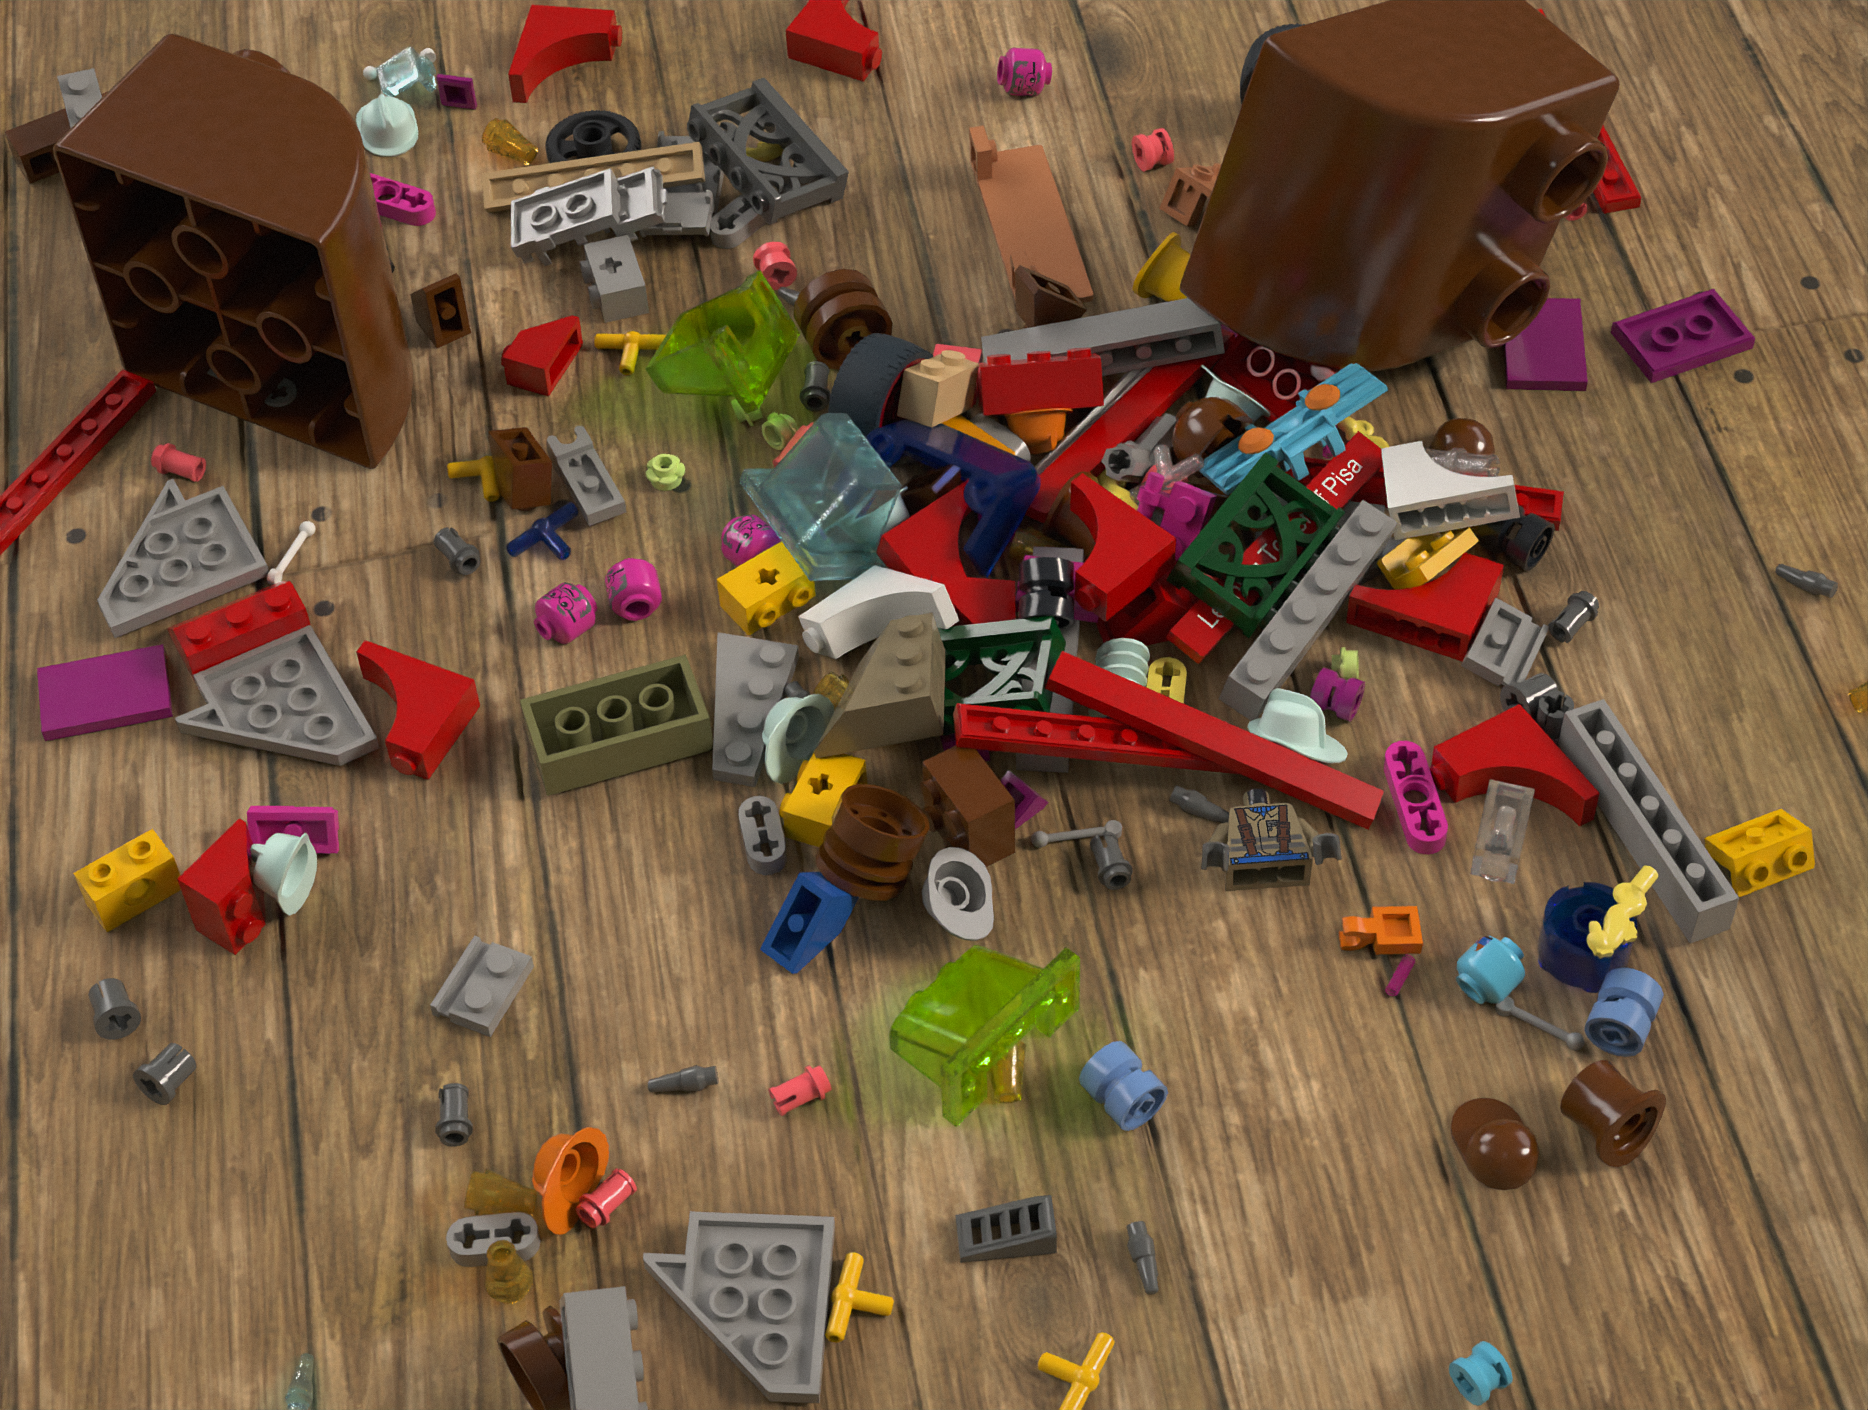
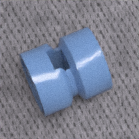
M1623 967L1612 969L1607 973L1598 993V1001L1594 1003L1586 1021L1584 1031L1587 1038L1595 1046L1610 1054L1624 1057L1637 1055L1642 1051L1650 1032L1651 1022L1654 1021L1662 1003L1664 993L1661 986L1655 979L1641 971Z
M1116 1041L1104 1046L1090 1058L1081 1071L1079 1082L1096 1102L1100 1104L1105 1103V1112L1121 1129L1130 1131L1142 1126L1159 1111L1166 1100L1168 1090L1151 1070L1141 1071L1142 1060L1126 1043Z

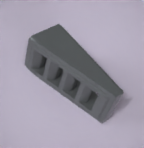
M1052 1195L1030 1197L955 1215L960 1263L1057 1253V1233ZM1030 1222H1039L1040 1229L1031 1231ZM1010 1224H1020L1021 1234L1012 1236ZM1000 1225L1002 1238L992 1240L991 1226ZM981 1227L983 1243L973 1245L971 1228Z

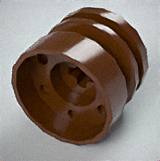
M868 784L849 786L841 794L832 815V825L825 832L824 842L816 854V866L828 881L853 896L876 901H887L897 898L903 891L907 882V876L913 868L912 860L920 852L930 829L929 819L919 806L909 798L893 790Z
M549 1306L542 1312L548 1334L543 1336L532 1323L526 1320L499 1336L497 1342L510 1373L533 1410H571L561 1314L555 1308Z

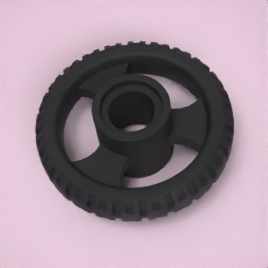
M606 110L579 112L564 118L551 129L545 145L546 156L549 163L569 161L567 158L576 156L577 159L617 154L612 150L611 136L618 132L628 141L627 147L622 153L641 150L640 134L633 122L621 114ZM573 134L574 140H565L567 137Z

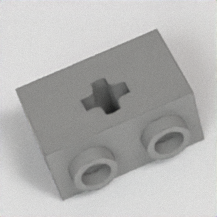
M624 235L584 244L586 260L580 261L583 280L585 284L592 283V286L588 287L592 308H600L604 323L649 313L645 282L629 236Z

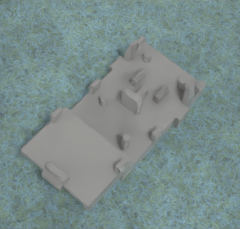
M659 131L657 148L693 143L694 141L690 136H665L664 131ZM704 150L705 182L663 188L667 190L668 203L665 205L664 210L665 222L640 230L642 237H646V235L709 236L712 217L717 214L724 173L711 162Z
M653 166L616 178L612 169L609 168L552 188L547 186L535 190L534 194L511 201V248L517 258H522L523 263L526 264L534 261L531 253L535 252L541 262L547 266L552 264V261L545 251L554 249L555 245L574 239L578 246L587 244L586 235L601 230L609 233L610 227H612L617 237L628 235L630 241L637 240L636 231L665 222L664 210L665 205L668 203L667 190L663 189V176L660 170H655Z

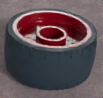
M873 333L860 340L843 361L831 390L828 422L835 439L862 454L887 461H895L909 453L915 445L914 428L920 423L897 416L903 374L905 369L921 363L922 360L934 357L933 354L911 342L881 333Z

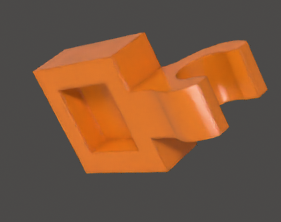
M1417 906L1372 907L1370 918L1357 916L1342 918L1343 931H1339L1341 950L1354 951L1374 943L1375 955L1421 954L1423 938Z

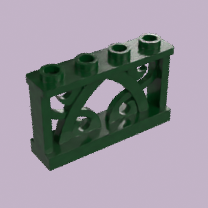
M1266 452L1181 555L1166 580L1179 590L1184 587L1242 629L1244 631L1242 634L1247 638H1250L1258 627L1264 630L1278 612V609L1274 606L1280 599L1283 602L1288 599L1300 583L1296 580L1301 572L1305 575L1321 555L1317 552L1322 545L1327 547L1342 528L1338 523L1345 514L1343 509L1340 507L1338 509L1334 508L1277 467L1279 461ZM1273 492L1279 497H1281L1283 500H1285L1288 504L1282 506L1277 497L1273 494ZM1254 509L1258 512L1259 518L1264 514L1267 515V518L1254 521L1248 516L1247 510ZM1293 512H1301L1316 523L1317 530L1312 534H1305L1301 531L1300 525L1306 524L1308 520L1294 518L1289 521L1287 515ZM1233 525L1244 531L1260 532L1272 526L1279 546L1280 561L1261 565L1241 564L1244 553L1243 546L1237 534L1230 527ZM1225 545L1232 549V562H1227L1230 553L1227 555L1220 553L1218 550L1219 546ZM1296 545L1307 547L1297 560ZM1206 574L1225 580L1223 587ZM1282 579L1272 592L1268 582ZM1233 583H1242L1240 591L1245 599L1248 598L1249 590L1258 592L1261 598L1260 603L1255 606H1248L1234 596Z
M1052 615L951 626L948 629L938 628L945 648V682L960 675L969 665L984 664L990 673L996 675L988 684L966 698L956 695L945 687L943 735L955 733L953 712L957 703L1050 712L1053 692L1045 689V686L1061 652H1065L1066 641ZM1038 658L1036 670L1028 668L1032 660ZM1019 679L1032 681V691L1024 692L1021 684L1017 681Z

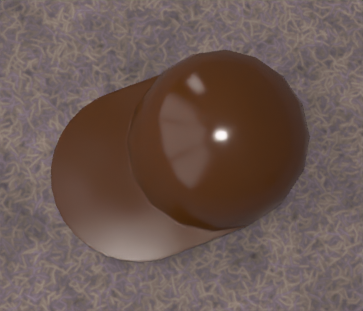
M1477 1098L1465 1102L1455 1111L1451 1121L1452 1139L1466 1167L1476 1180L1487 1187L1499 1190L1517 1189L1529 1182L1537 1168L1539 1146L1535 1135L1523 1124L1513 1108L1496 1099Z

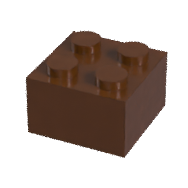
M955 745L922 762L923 781L920 782V789L924 796L925 805L922 811L929 819V830L931 832L937 831L944 840L945 848H963L973 853L984 863L985 867L1015 853V800L976 749L960 748Z

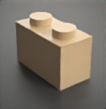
M945 350L937 356L922 360L921 363L905 369L897 416L932 428L972 409L979 363L965 359V355L961 352Z

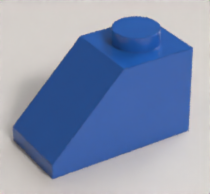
M821 872L799 873L760 950L792 974L798 973L841 933L859 897L837 888Z

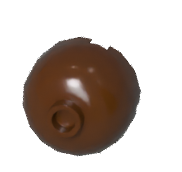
M1216 396L1203 398L1195 403L1188 402L1176 415L1177 422L1172 436L1175 455L1197 478H1204L1205 476L1199 471L1197 466L1201 465L1205 458L1245 433L1246 423L1252 424V419L1239 406L1226 398Z

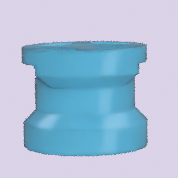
M1485 1341L1472 1347V1355L1469 1357H1459L1449 1364V1373L1455 1386L1470 1403L1476 1406H1480L1489 1400L1492 1390L1495 1388L1504 1389L1513 1380L1510 1367L1502 1354Z

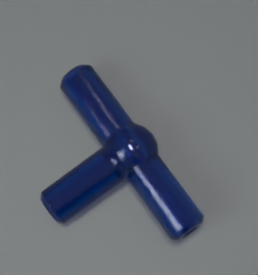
M568 502L548 517L536 520L530 529L506 544L507 552L511 557H517L539 541H542L559 560L567 559L571 554V548L555 530L578 516L579 511L573 503Z

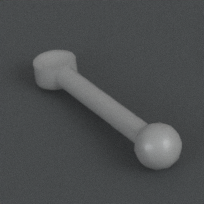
M1111 820L1105 824V827L1050 834L1036 831L1031 837V842L1033 846L1042 848L1049 842L1095 837L1098 834L1103 836V832H1112L1119 838L1122 834V825L1119 821Z
M1508 996L1502 1002L1495 1004V1010L1499 1015H1513L1565 1041L1571 1050H1580L1584 1046L1585 1041L1580 1033H1568L1514 1006L1513 999Z

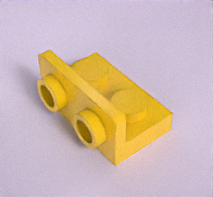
M1470 527L1455 536L1449 530L1442 535L1438 532L1406 538L1377 561V565L1394 589L1412 588L1428 582L1479 542Z
M1783 809L1775 810L1704 838L1705 848L1710 856L1731 871L1732 888L1739 897L1811 870L1815 866L1812 829Z

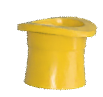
M1175 232L1170 233L1143 265L1133 283L1132 289L1136 295L1141 298H1149L1155 295L1166 302L1187 298L1181 293L1179 287L1190 253L1181 248V236Z

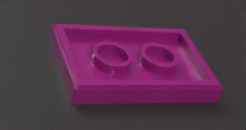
M1715 289L1613 322L1611 327V334L1650 383L1753 349L1756 339Z
M1547 298L1540 313L1532 323L1516 338L1504 344L1506 389L1586 391L1588 379L1580 299Z
M163 644L37 668L41 733L45 741L173 717L167 654Z

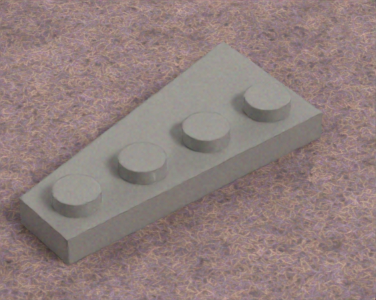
M718 632L712 765L714 780L756 787L765 760L766 745L762 738L765 720L772 707L777 702L786 698L784 688L791 683L800 657L798 645Z

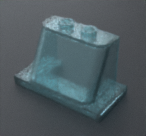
M847 413L822 414L775 468L743 469L739 483L810 581L855 579L874 565L885 567L884 562L876 554V550L902 485Z

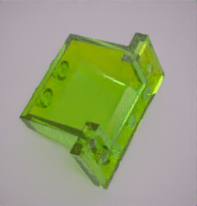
M761 270L747 276L741 286L680 313L645 369L656 386L665 394L735 397L745 414H748L760 408L801 333Z
M974 945L954 963L948 962L937 974L936 980L924 991L919 990L909 998L905 1008L897 1016L890 1028V1049L941 1088L942 1117L957 1127L988 1097L987 1072L1034 1027L1050 1038L1080 1009V957L1065 947L1048 965L1041 968L984 946Z

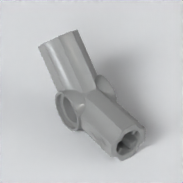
M1167 413L1163 417L1157 416L1136 442L1129 440L1125 444L1119 443L1114 448H1107L1101 461L1105 465L1106 475L1118 481L1133 482L1141 485L1144 476L1153 465L1160 463L1167 466V461L1175 453L1172 445V436L1177 422L1176 417Z

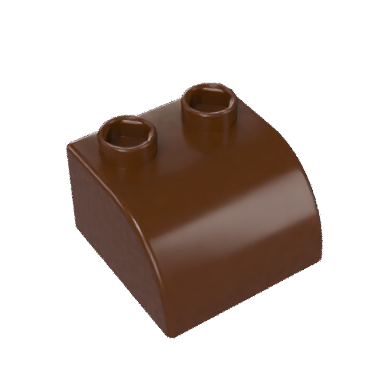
M1388 0L1272 34L1264 41L1180 283V291L1213 319L1244 338L1287 357L1341 370L1350 363H1357L1367 371L1395 369L1472 340L1477 341L1486 348L1502 346L1523 332L1540 313L1550 291L1549 276L1540 268V265L1560 220L1570 215L1584 203L1595 190L1604 174L1608 161L1607 148L1597 137L1618 93L1620 81L1613 72L1526 0Z
M169 33L131 68L53 147V153L122 366L128 372L153 381L155 386L360 466L375 469L391 449L407 417L412 399L413 367L360 131L348 110L331 93L313 82L291 74L276 59L260 51L249 49L230 53L178 34ZM210 368L219 379L207 373L210 370ZM284 377L295 384L297 396L291 403L281 407L265 404L264 401L271 392L273 395L271 399L288 395L286 393V386H283L281 389L277 388V385Z

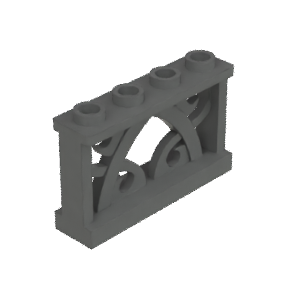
M765 78L753 81L752 86L745 90L700 105V103L691 105L689 121L687 123L689 136L694 142H700L702 149L708 154L711 162L721 169L730 180L732 186L742 193L751 204L753 210L760 214L769 225L777 223L778 218L825 200L833 203L843 199L849 171ZM749 111V113L745 117L739 115ZM722 120H728V121L733 122V123H730V122H721V123H720V126L717 124V122H720V121H722ZM751 135L765 143L779 144L784 150L781 157V166L765 163L747 156L746 143L749 136ZM790 159L794 161L793 167L790 165ZM784 183H789L792 190L780 195L779 193L782 191ZM810 183L802 187L800 186V184Z

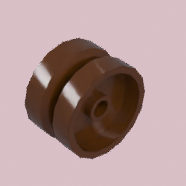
M834 270L813 279L800 292L794 304L793 317L817 361L826 364L829 369L840 370L843 361L852 348L860 340H863L864 337L873 333L892 335L893 322L885 306L879 299L868 277L857 270Z

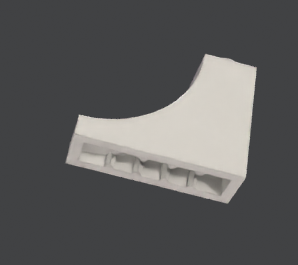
M1422 441L1381 448L1390 518L1398 522L1393 532L1395 540L1520 518L1513 475L1477 477L1450 471L1438 465L1428 456Z
M874 565L798 616L804 629L802 636L808 648L814 653L834 659L866 642L878 638L891 620L900 619L908 615H921L933 612L938 628L948 629L959 621L944 584Z

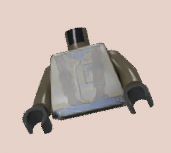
M1252 789L1243 796L1244 806H1234L1229 809L1228 822L1219 824L1209 841L1203 844L1201 869L1207 870L1209 866L1223 868V871H1225V891L1310 885L1312 857H1314L1316 865L1322 864L1326 858H1335L1337 861L1342 860L1340 839L1338 835L1333 833L1319 834L1304 818L1297 817L1291 804H1270L1269 793L1266 790Z

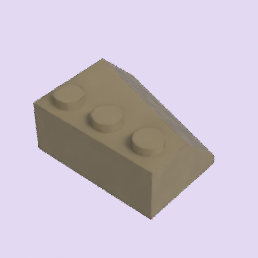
M933 612L921 615H908L900 619L891 620L860 661L814 751L816 758L943 735L945 648Z

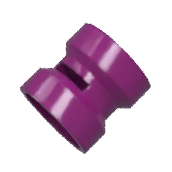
M1324 667L1315 680L1310 698L1320 706L1322 711L1327 709L1334 711L1338 718L1351 722L1361 704L1365 690V681L1353 677L1347 680L1340 678L1336 671Z

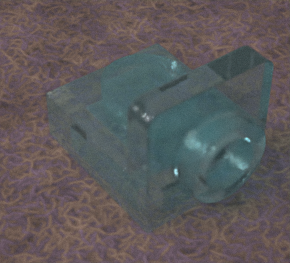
M411 46L376 67L381 91L386 96L395 97L399 93L408 90L418 81L430 93L437 89L433 76L436 74V69L426 55L421 57Z

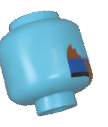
M1482 936L1458 959L1457 971L1459 975L1456 977V981L1460 988L1479 1004H1483L1485 1001L1491 1004L1500 1003L1525 978V969L1520 961L1524 954L1507 937L1500 941L1492 936Z

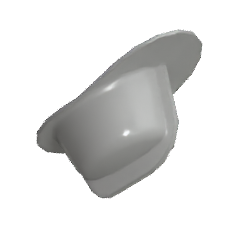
M948 847L938 851L930 861L928 875L922 888L923 904L927 912L945 930L958 938L970 941L985 938L993 928L994 914L991 877L984 863L973 853L963 848Z

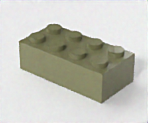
M686 654L520 699L526 733L547 796L713 750L710 718Z

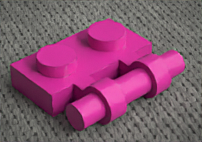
M1149 472L1145 486H1140L1137 500L1140 501L1137 511L1151 520L1156 506L1165 509L1160 527L1176 537L1175 559L1177 562L1208 523L1217 495L1182 481L1175 482L1171 494L1161 491L1165 476L1156 472Z

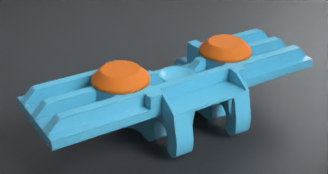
M1350 363L1311 390L1307 391L1304 389L1299 392L1300 400L1296 402L1297 407L1264 428H1257L1250 424L1245 428V433L1205 458L1204 462L1197 467L1206 478L1225 494L1229 495L1266 452L1279 461L1277 466L1284 472L1291 469L1294 477L1299 481L1309 475L1303 451L1318 443L1322 447L1328 445L1334 457L1346 450L1345 445L1335 425L1388 391V387L1359 364Z

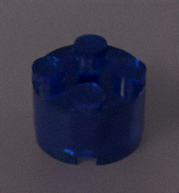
M1584 882L1583 887L1569 889V885L1562 887L1549 898L1543 915L1538 939V963L1540 967L1557 980L1573 987L1582 988L1589 993H1598L1607 973L1612 969L1627 968L1634 942H1628L1625 945L1621 944L1614 951L1612 957H1603L1601 959L1598 956H1594L1593 951L1587 944V936L1590 934V921L1599 922L1603 930L1604 917L1610 907L1618 904L1614 900L1612 887L1596 882ZM1634 917L1629 918L1630 921L1634 922L1635 929L1637 930V920Z

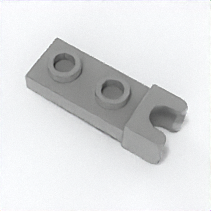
M583 426L575 427L574 431L577 438L571 444L560 443L556 436H549L547 438L546 445L552 465L558 476L562 477L589 526L627 512L622 495L595 451L593 442Z

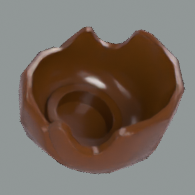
M1455 418L1443 423L1438 428L1428 449L1429 457L1445 469L1459 474H1464L1470 469H1476L1480 473L1495 453L1492 434L1483 424L1468 418Z

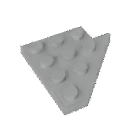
M171 479L165 484L101 592L97 602L114 638H117L267 577L269 570L224 486L185 500L174 479Z
M311 625L194 674L196 685L206 705L175 718L179 731L184 734L339 766L380 748L376 735Z
M690 1211L685 1254L644 1253L643 1262L647 1272L769 1401L820 1403L835 1235L834 1217Z

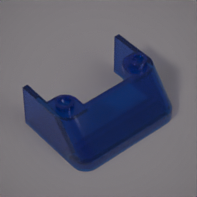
M904 418L871 431L864 438L834 488V492L852 517L864 513L891 466L899 460L902 454L936 469L950 464L960 467L961 480H968L964 488V499L971 510L983 515L963 549L979 574L988 578L1040 489L1041 479L1033 464L942 423L931 428Z

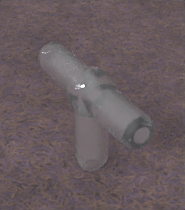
M1158 445L1153 449L1157 473L1165 476L1161 491L1171 490L1175 482L1181 481L1204 467V461L1199 454H1193L1172 466L1168 446ZM1146 481L1130 490V498L1136 504L1140 503L1137 500L1140 486H1145Z

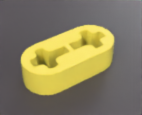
M1162 657L1155 660L1148 670L1147 688L1184 704L1187 679L1186 667L1181 661L1171 657ZM1165 675L1172 676L1170 687L1162 686Z

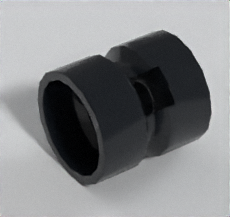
M1518 505L1520 518L1479 525L1476 537L1479 540L1477 544L1495 554L1505 552L1506 560L1526 571H1530L1540 562L1552 541L1555 531L1553 523L1535 513L1525 516L1524 507Z
M1036 557L1024 560L1019 564V588L1025 593L1019 599V619L1052 615L1060 630L1069 628L1074 624V598L1068 595V593L1074 590L1075 566L1073 562L1057 557Z

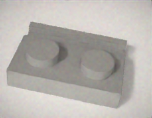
M1495 597L1487 609L1461 666L1496 686H1499L1500 683L1505 686L1512 682L1521 683L1525 681L1549 627L1545 624L1542 627L1531 622L1532 617Z
M474 935L430 1004L433 1016L439 1017L442 1015L448 1017L452 1023L491 1037L534 968L532 956L494 942L491 945L484 943L480 937Z

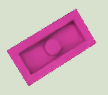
M250 806L247 811L248 830L253 844L265 845L267 840L275 833L299 837L307 833L316 853H338L339 851L338 811L333 809V807Z

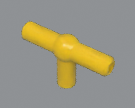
M629 331L626 334L597 333L594 337V346L597 349H623L619 371L624 375H631L635 370L639 350H669L672 346V338L668 334H640L636 331Z
M484 456L479 460L447 464V472L450 479L481 476L484 499L494 502L500 498L492 456Z
M855 1252L845 1255L838 1286L834 1288L831 1294L833 1305L825 1337L833 1343H839L844 1340L852 1309L884 1316H890L893 1309L894 1299L892 1297L857 1290L864 1258Z
M1104 1332L1098 1333L1081 1366L1048 1352L1041 1355L1038 1362V1369L1041 1372L1072 1384L1059 1410H1082L1090 1392L1098 1387L1099 1374L1115 1344L1112 1336Z

